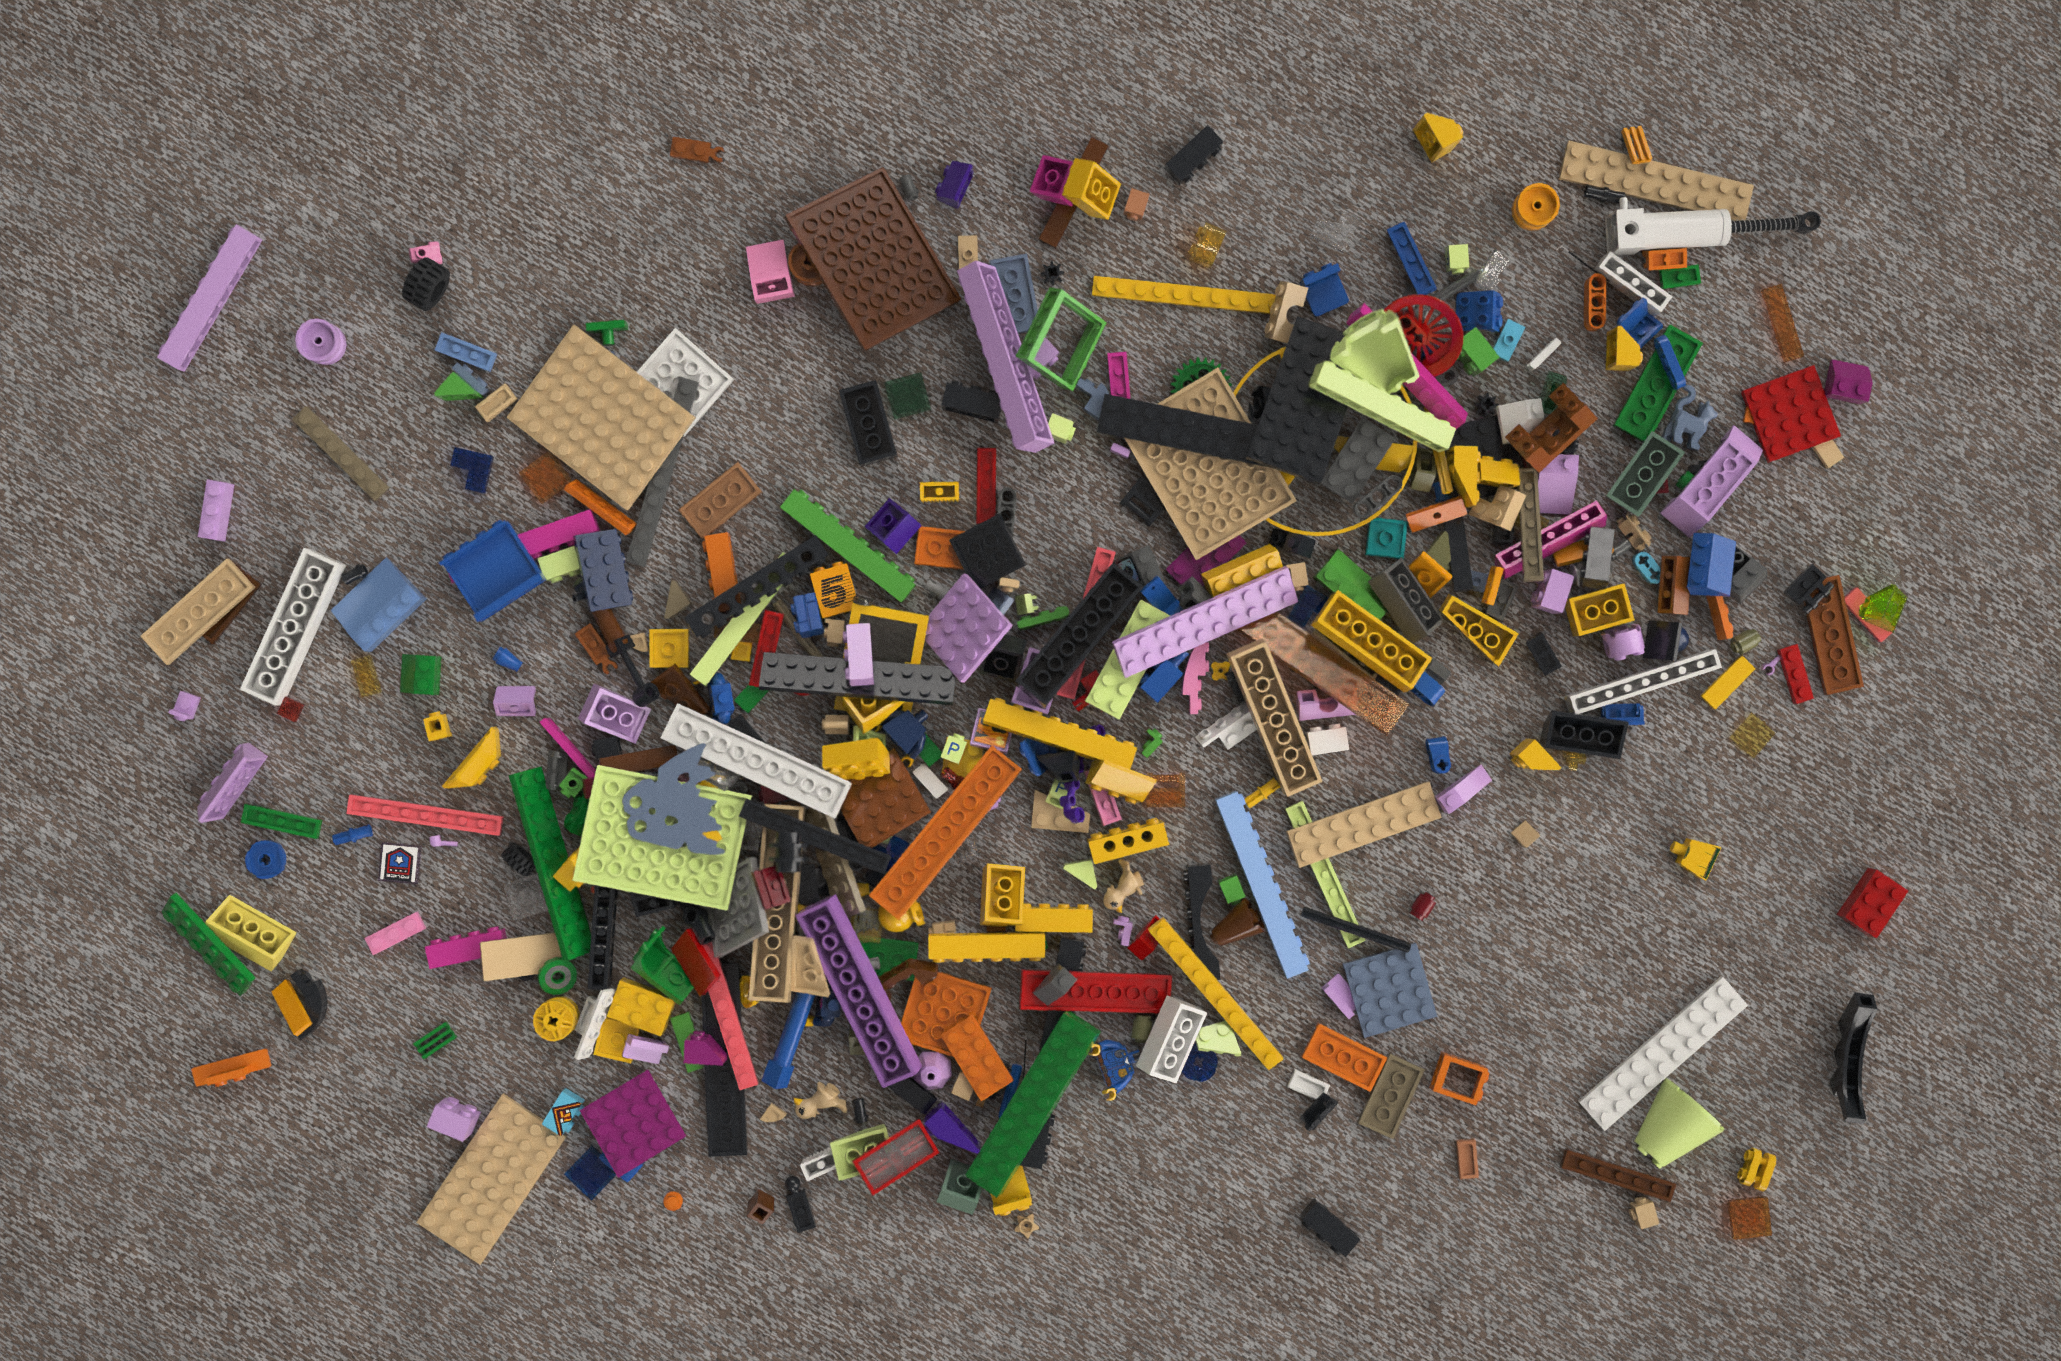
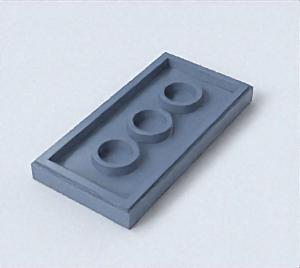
M1027 253L989 260L990 265L996 267L1017 333L1028 332L1038 309Z

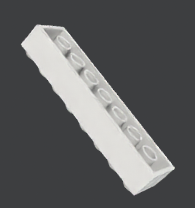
M303 549L240 690L273 705H284L342 577L341 574L347 565L312 549Z

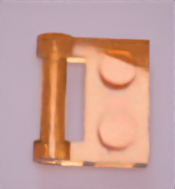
M1146 773V776L1156 779V782H1179V788H1152L1146 797V807H1185V773L1169 775Z

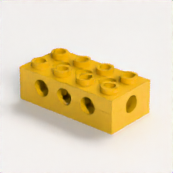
M1156 817L1147 819L1146 824L1140 825L1138 822L1128 824L1127 829L1121 830L1120 827L1109 829V833L1104 835L1101 832L1090 834L1091 838H1088L1087 841L1093 863L1098 864L1169 845L1164 822ZM1144 831H1150L1148 839L1141 838ZM1125 836L1132 837V841L1129 844L1123 843ZM1113 841L1112 848L1105 849V842Z

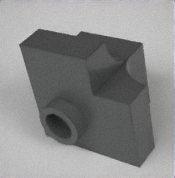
M1193 576L1179 585L1177 589L1181 594L1178 599L1179 605L1184 610L1212 597Z

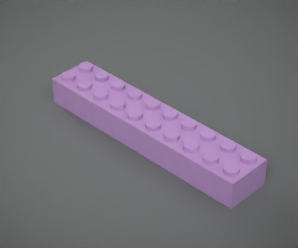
M974 261L957 270L959 283L965 293L964 299L969 305L970 317L975 323L976 335L981 341L982 353L987 359L988 371L993 377L994 389L999 395L1000 407L1005 413L1006 425L1012 434V443L1018 450L1036 453L1054 444V440L1030 368L1023 361L1015 357L1021 342L996 267Z

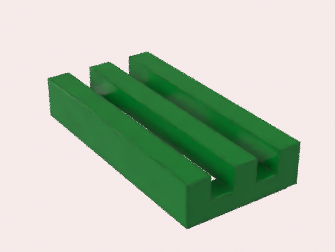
M446 1021L413 1043V1045L418 1048L417 1051L422 1054L421 1057L424 1060L457 1038V1036ZM444 1027L446 1028V1031L444 1033H442L441 1035H439L423 1047L421 1046L420 1043H422L423 1041H425L426 1039H428ZM447 1034L451 1035L450 1038H448L447 1040H445L429 1052H425V1049L436 1043L438 1040H440Z

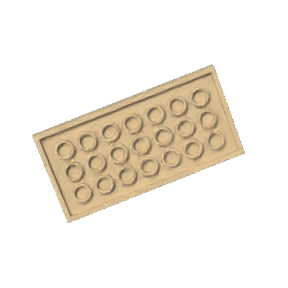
M503 1093L416 1223L481 1265L567 1135L563 1134L560 1136L543 1126V1119Z

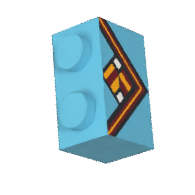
M565 1088L542 1122V1125L560 1136L565 1132L569 1133L575 1124L572 1120L575 1116L579 1117L581 1114L580 1110L584 1108L582 1104L585 1099Z

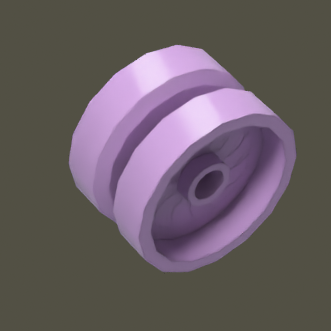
M308 320L300 326L296 333V347L300 354L317 364H334L345 353L347 346L345 335L341 329L326 320Z

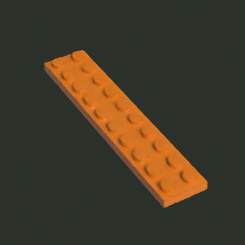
M992 745L869 896L900 921L1022 769Z

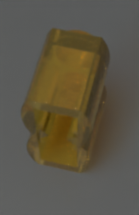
M1205 222L1204 227L1200 226L1196 237L1199 239L1196 244L1192 243L1188 252L1191 255L1190 261L1211 269L1227 231Z

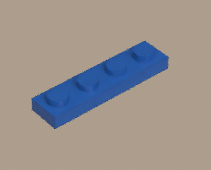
M1405 221L1387 229L1389 238L1416 294L1427 295L1436 291L1437 287Z

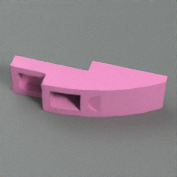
M1209 641L1193 648L1185 665L1181 695H1189V714H1198V710H1201L1202 707L1201 699H1198V691H1201V679H1198V676H1206V672H1209V660H1206V653H1209Z

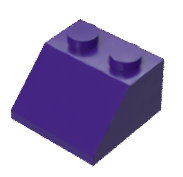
M952 161L950 166L947 165L943 172L945 178L942 183H938L935 190L937 200L958 209L974 175L973 165Z
M889 498L864 527L897 554L922 525Z

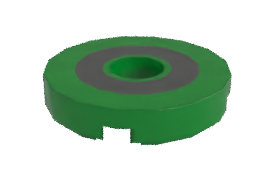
M554 957L547 960L538 971L540 987L546 993L552 995H560L569 991L577 981V971L574 964L570 961L563 962L562 957ZM557 972H561V973H562L561 978H559V979H553V978H552V976H553L555 973H557Z

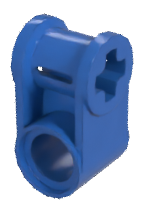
M1446 736L1426 739L1425 744L1431 770L1435 773L1448 772L1451 768ZM1444 762V766L1441 768L1437 767V764Z

